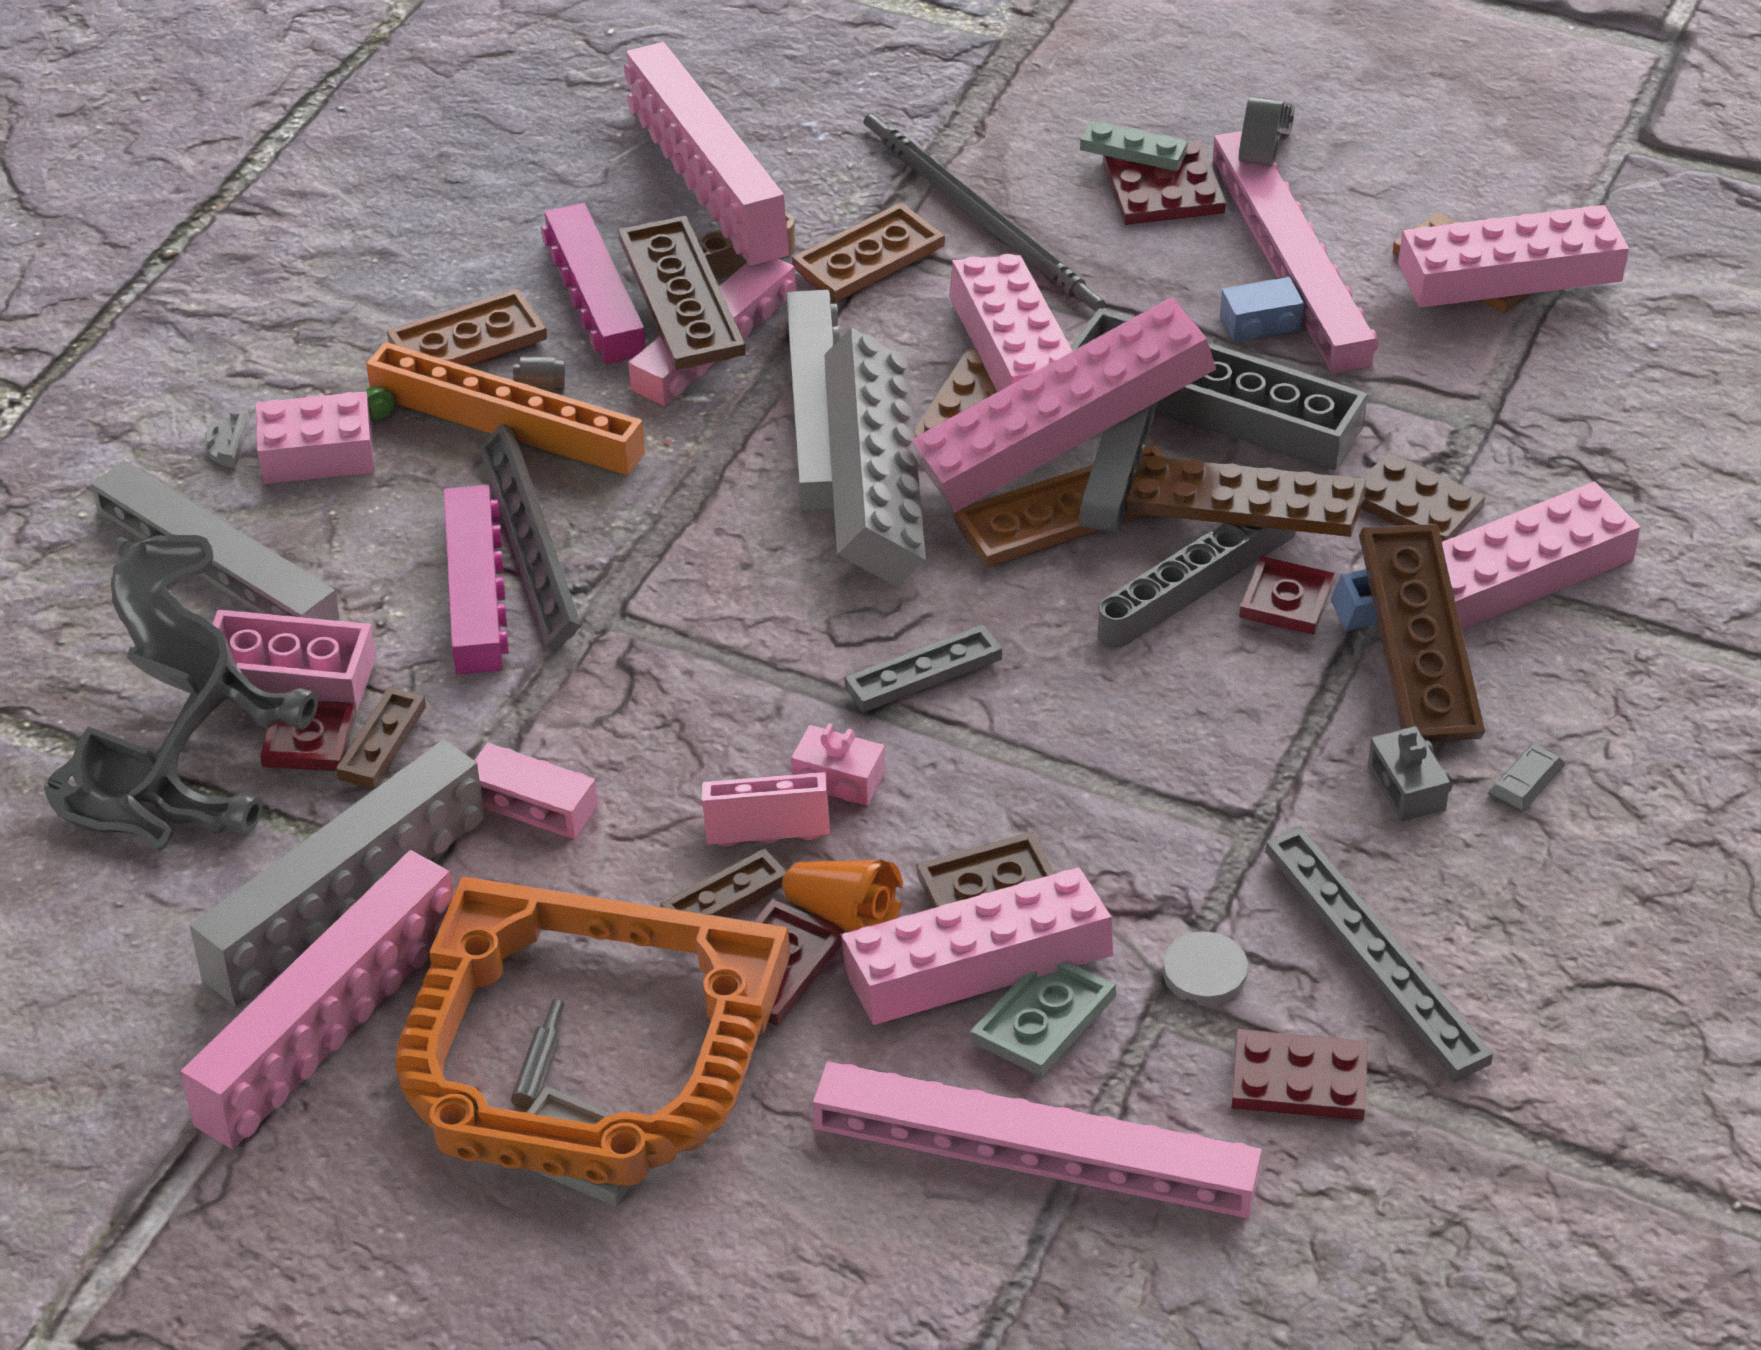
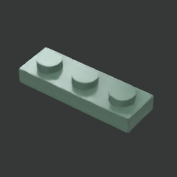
M1093 120L1090 121L1080 139L1081 151L1178 171L1188 148V141Z

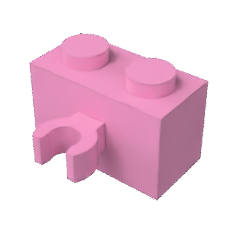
M830 723L827 724L825 729L809 725L791 757L792 775L825 772L827 795L847 802L868 806L885 774V745L856 738L853 729L848 728L846 733L842 734L834 732L833 724Z

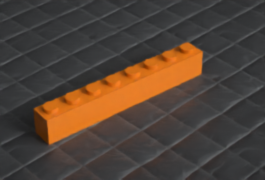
M384 342L366 363L369 386H380L389 390L395 398V404L491 434L503 423L513 428L517 441L627 476L645 454L643 420L387 342Z

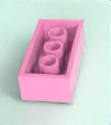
M229 610L217 611L212 624L223 632L239 669L256 688L275 694L288 693L302 688L316 692L319 701L355 703L356 713L358 712L376 659L371 624Z

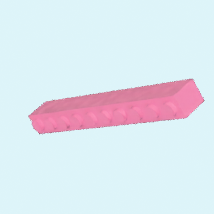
M1242 131L1215 135L1213 165L1277 278L1290 277L1304 303L1302 322L1330 372L1334 374L1372 366L1374 351L1378 349L1376 332L1367 325L1362 308L1357 307L1354 303L1349 286H1345L1340 279L1336 264L1331 263L1327 256L1325 245L1319 243L1316 238L1312 223L1307 222L1301 204L1298 201L1295 202L1288 182L1283 181L1279 174L1277 163L1275 162L1273 166L1239 161Z
M827 1061L813 1100L815 1130L1248 1219L1259 1179L1262 1149L1250 1147L1243 1143H1230L1205 1138L1199 1134H1185L1161 1129L1154 1125H1141L1121 1121L1110 1116H1096L1076 1112L1065 1107L1057 1108L1032 1103L1025 1099H1012L987 1094L981 1090H967L944 1085L936 1081L928 1082L903 1077L896 1073H883L863 1069L852 1064H839Z

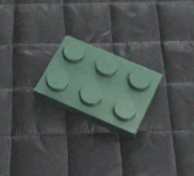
M1069 962L1057 964L1058 971L1037 977V971L1024 975L970 1031L971 1043L1043 1077L1116 997V984Z

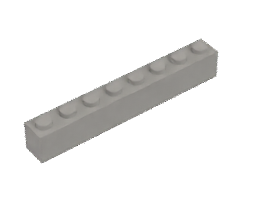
M829 290L787 292L800 511L834 509L824 354L840 339L839 327H832V325H838L837 304H830Z
M124 460L91 483L97 511L142 540L169 534L200 535L207 538L213 549V564L204 573L198 575L260 614L334 621L340 618L337 593L329 583L322 582L313 577L300 565L292 564L281 557L274 549H268L255 541L248 533L237 530L222 517L211 514L196 501L189 500L177 493L172 486L156 480L146 470L137 468Z

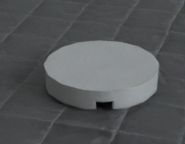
M1194 932L1174 940L1165 951L1162 974L1166 986L1176 997L1186 1001V997L1191 1000H1197L1196 1005L1212 1006L1224 1004L1238 996L1242 991L1243 984L1246 982L1248 961L1245 952L1234 940L1219 933Z

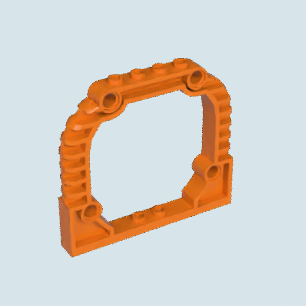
M462 876L430 949L431 966L426 972L421 990L417 993L415 1004L409 1012L406 1025L399 1036L395 1067L401 1091L418 1117L433 1129L436 1145L443 1154L458 1157L468 1162L482 1161L499 1164L509 1169L522 1168L544 1172L555 1177L568 1176L586 1179L595 1184L609 1183L620 1186L637 1184L647 1176L649 1168L672 1163L676 1158V1154L683 1151H693L702 1146L707 1141L708 1136L713 1132H717L725 1124L728 1115L734 1109L754 1047L757 1043L758 1035L765 1032L790 958L788 927ZM545 929L589 936L599 940L608 939L633 943L637 946H652L698 954L699 968L706 975L703 980L706 1013L711 1023L693 1074L678 1097L652 1115L618 1112L604 1117L596 1124H589L489 1107L484 1095L476 1088L463 1083L445 1080L443 1077L445 1059L475 989L496 982L503 973L502 960L517 950L537 942L541 930Z

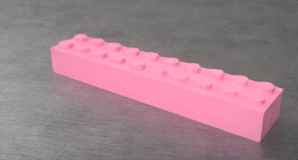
M661 42L626 51L628 64L624 65V74L631 88V94L627 95L631 113H636L642 128L648 129L652 141L660 145L666 159L669 158L673 163L676 173L684 177L687 188L689 190L693 189L701 206L705 205L708 209L711 220L713 222L717 221L720 225L723 236L731 240L736 254H741L749 266L789 256L783 192L668 46Z

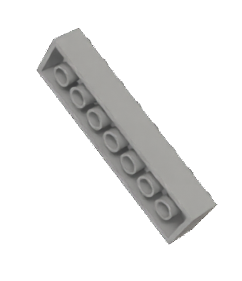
M851 327L824 354L837 555L898 587L926 560L917 453L912 439L915 438L909 363L901 353L891 351L879 344L872 336L862 334Z
M441 740L192 922L189 926L202 981L233 1006L238 1005L248 996L257 993L264 984L280 972L285 971L410 850L430 860L437 854L444 852L450 844L466 832L476 828L485 819L477 762L446 740Z

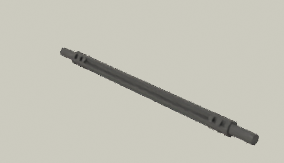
M868 114L864 118V125L881 138L883 145L1016 253L1021 255V257L1069 296L1078 297L1095 312L1099 308H1104L1105 301L1085 286V280L896 128L888 127L873 114Z

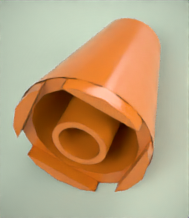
M890 861L796 862L785 872L782 879V889L790 903L825 922L843 929L846 933L897 919L900 912L901 902L895 900L896 887L903 889V880L899 868Z

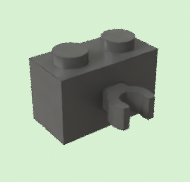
M1416 726L1371 738L1368 767L1401 822L1446 810L1448 794L1452 790L1451 776L1446 768H1441L1435 758L1431 743L1423 739Z

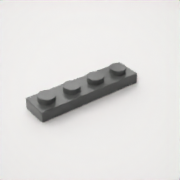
M983 624L845 676V689L864 713L1002 660V648Z

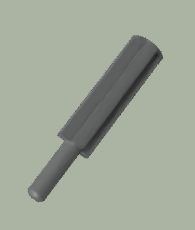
M560 999L552 1000L543 1027L539 1026L535 1029L511 1096V1102L517 1108L529 1110L541 1093L559 1041L556 1037V1027L564 1007V1002Z

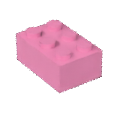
M367 391L256 402L257 453L263 484L375 473L372 425Z

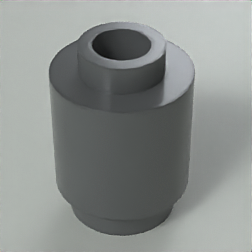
M555 356L520 357V364H513V381L556 393V389H565L564 360H555Z

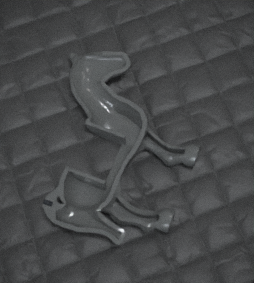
M169 534L132 543L123 537H119L116 539V549L120 555V560L113 567L111 591L112 603L135 644V647H130L127 658L146 674L191 694L156 758L147 748L88 726L75 748L73 757L65 765L57 769L48 778V783L44 785L49 805L57 815L77 827L99 832H123L139 835L151 847L159 851L167 847L173 831L165 822L147 811L138 802L155 804L158 812L165 819L173 823L195 822L201 824L212 833H221L228 827L237 832L249 834L255 829L261 818L263 809L262 798L245 792L231 798L208 797L194 792L182 783L177 774L179 755L191 734L226 699L240 706L253 718L257 725L268 729L284 721L292 727L304 730L316 714L319 702L318 694L302 688L278 694L256 688L239 669L223 632L205 617L183 608L178 600L168 591L180 581L204 573L213 564V549L207 538L200 535ZM72 775L78 786H72L68 783Z

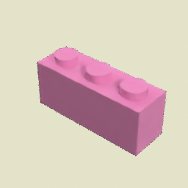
M487 743L474 760L478 764L483 808L575 840L598 807L595 779L583 773L573 772L555 766L545 760H538L517 753L512 749L502 748L491 743Z
M825 772L703 782L702 804L707 845L717 844L729 847L746 841L773 843L783 838L799 837L804 840H813L821 835H830Z

